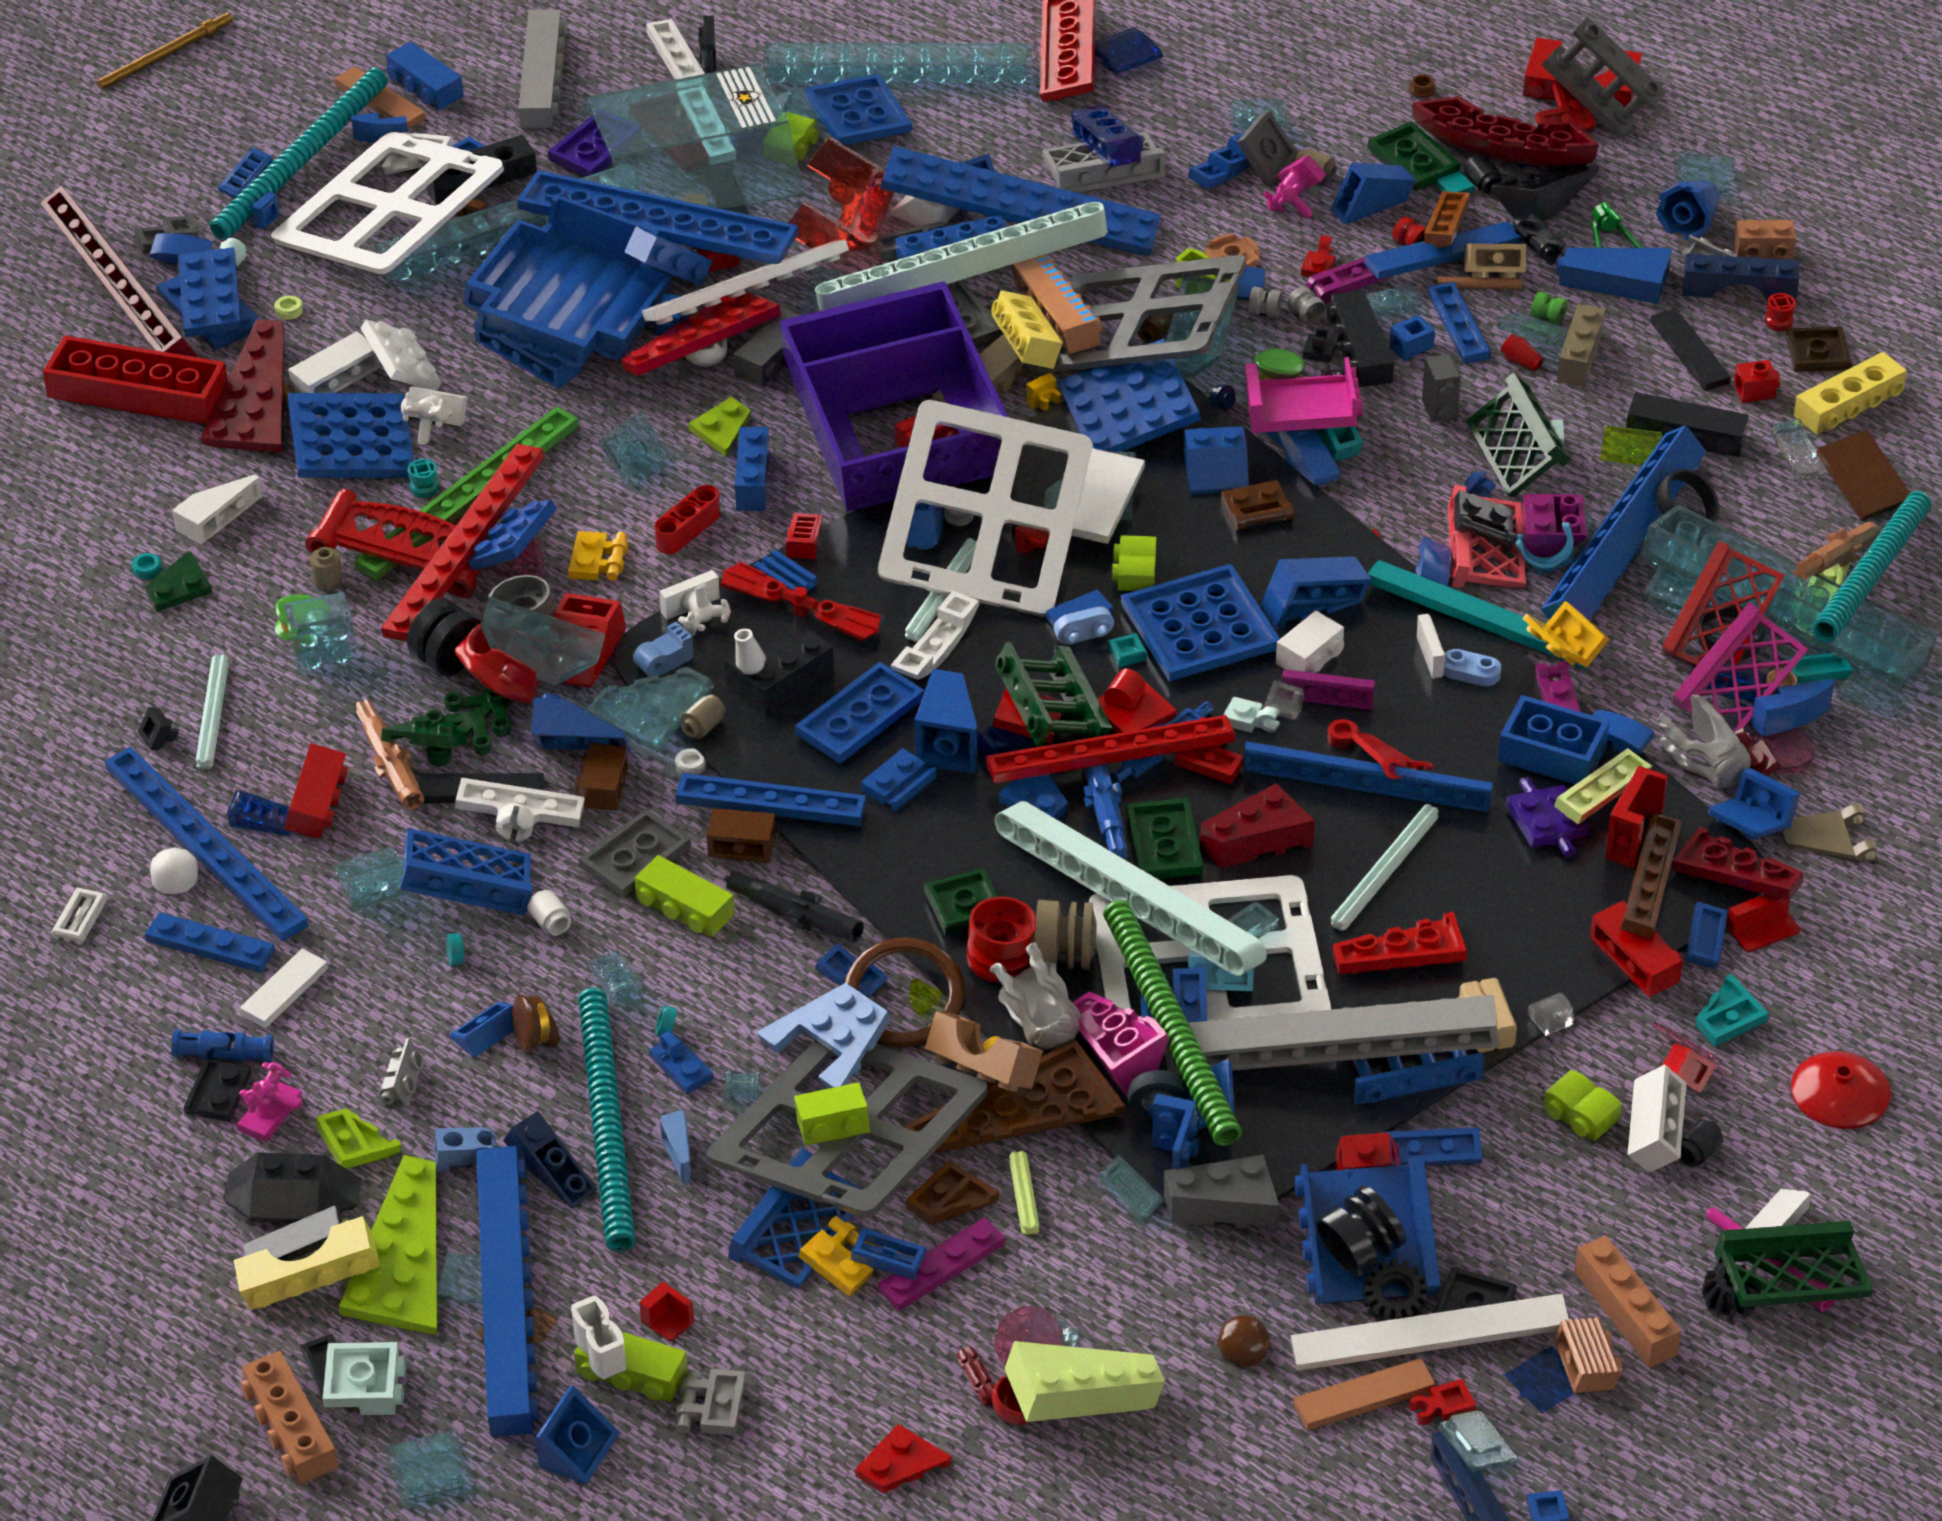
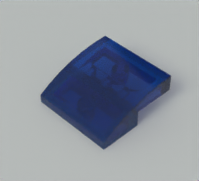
M1134 27L1095 41V56L1103 59L1104 67L1107 70L1117 74L1163 57L1162 51L1154 41Z

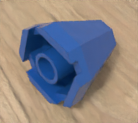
M1705 180L1682 181L1660 194L1659 201L1661 200L1660 206L1657 207L1656 216L1666 232L1673 234L1676 231L1686 235L1683 239L1690 241V235L1697 238L1710 230L1719 204L1720 192L1715 184Z

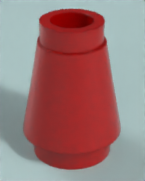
M1511 334L1501 347V353L1504 354L1505 359L1533 372L1539 369L1544 362V358L1540 356L1522 335Z

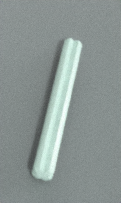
M972 538L967 539L947 569L965 573L972 564L977 541H974ZM930 592L905 629V637L908 640L911 639L917 642L921 639L938 614L937 609L949 595Z
M224 654L221 656L214 655L211 661L195 760L197 762L196 766L199 769H211L214 762L229 667L228 657Z

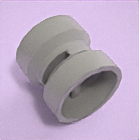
M1253 286L1249 299L1248 313L1252 315L1263 313L1269 318L1277 319L1282 303V291L1272 290L1268 292L1264 291L1261 287Z
M1306 286L1295 289L1287 300L1288 308L1293 313L1299 314V318L1307 325L1321 320L1326 312V304L1320 298L1315 297L1314 293Z

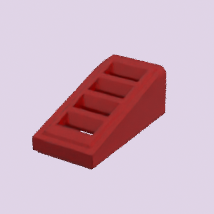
M793 513L786 539V557L816 559L823 515Z

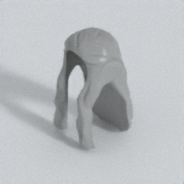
M1696 694L1691 695L1690 699L1693 728L1703 742L1689 740L1664 713H1661L1658 724L1668 737L1687 754L1702 757L1712 765V767H1706L1693 763L1666 737H1661L1659 739V747L1681 769L1706 777L1713 782L1716 788H1732L1739 784L1742 771L1750 768V755L1723 716L1706 699Z
M1031 943L1026 947V952L1030 956L1031 967L1024 970L1014 978L1007 974L1002 964L995 963L990 968V973L996 975L1003 985L999 991V1001L1007 1007L1012 1019L1023 1027L1028 1043L1030 1045L1035 1044L1045 1050H1055L1075 1039L1079 1031L1078 1020L1082 1015L1073 1002L1069 1000L1066 984L1057 974L1056 964L1051 961L1044 962V956L1039 945Z

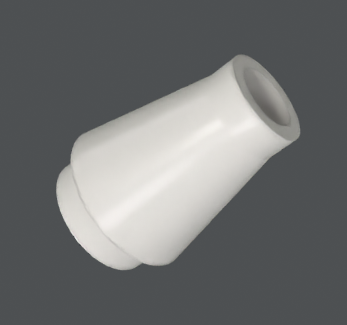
M750 629L738 630L734 635L736 641V666L745 674L758 673L764 667L766 656Z

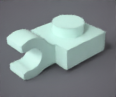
M1237 697L1232 698L1223 714L1227 716L1232 728L1252 732L1254 727L1261 728L1267 732H1275L1279 726V721L1275 720L1279 714L1277 708L1265 707L1262 710L1261 703Z

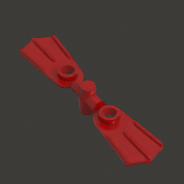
M741 561L723 570V578L720 586L767 601L785 599L792 605L793 614L798 617L806 616L810 609H814V616L819 621L860 641H864L879 632L880 614L853 606L842 605L831 600H824L819 603L816 599L807 596V590L804 587H796L794 590H790L779 580Z

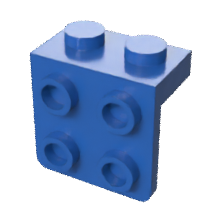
M1747 768L1742 771L1735 798L1710 806L1708 814L1716 818L1719 824L1732 826L1742 831V835L1747 838L1759 839L1792 826L1801 793L1751 768Z

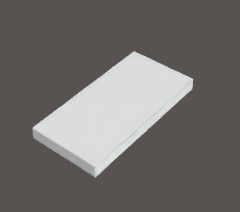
M1092 448L1072 536L1106 544L1109 543L1145 468V460Z

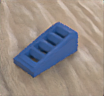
M252 148L219 185V192L236 199L254 179L274 161L273 157L256 148Z

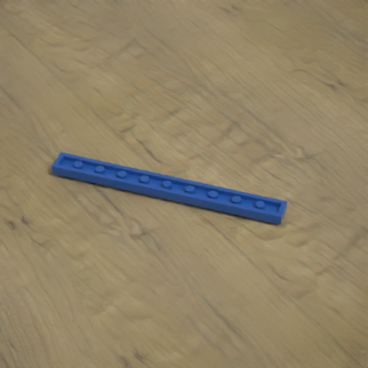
M131 746L105 760L106 770L282 942L309 927L307 917Z

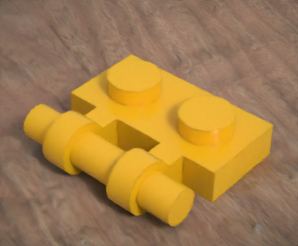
M578 531L568 569V578L598 581L601 572L607 573L606 577L609 580H617L618 575L623 571V556L627 554L629 546L627 534L618 532L615 539L608 541L607 533ZM604 554L611 555L607 560L603 559Z
M834 1216L829 1222L828 1227L835 1231L836 1234L831 1237L824 1230L819 1231L800 1249L798 1257L850 1297L872 1276L873 1269L868 1265L851 1260V1252L844 1245L849 1242L854 1246L860 1234L856 1232L857 1227L849 1221L844 1222L839 1217ZM864 1242V1243H867V1244H870V1245H873V1246H876V1247H880V1246L875 1245V1244H872V1243Z

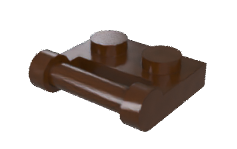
M1278 480L1221 491V501L1236 531L1246 529L1248 525L1283 519V521L1294 519L1292 504L1287 501Z

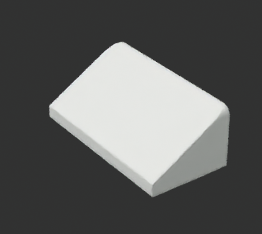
M1780 1189L1745 1229L1794 1225L1809 1209L1811 1194L1805 1191Z

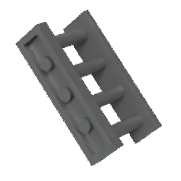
M1587 17L1572 33L1577 40L1566 51L1559 45L1541 65L1603 125L1621 139L1637 122L1633 114L1644 103L1652 109L1666 91L1598 25ZM1585 46L1597 57L1586 69L1574 59ZM1605 65L1617 76L1606 88L1594 78ZM1624 84L1637 95L1625 107L1613 97Z

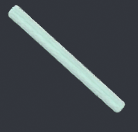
M1430 804L1422 807L1332 915L1331 925L1333 928H1337L1340 931L1347 929L1438 819L1437 814L1439 811L1436 807H1432Z

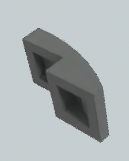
M190 216L163 217L162 227L135 228L134 237L141 252L148 253L151 252L156 234L174 233L197 237L198 231Z

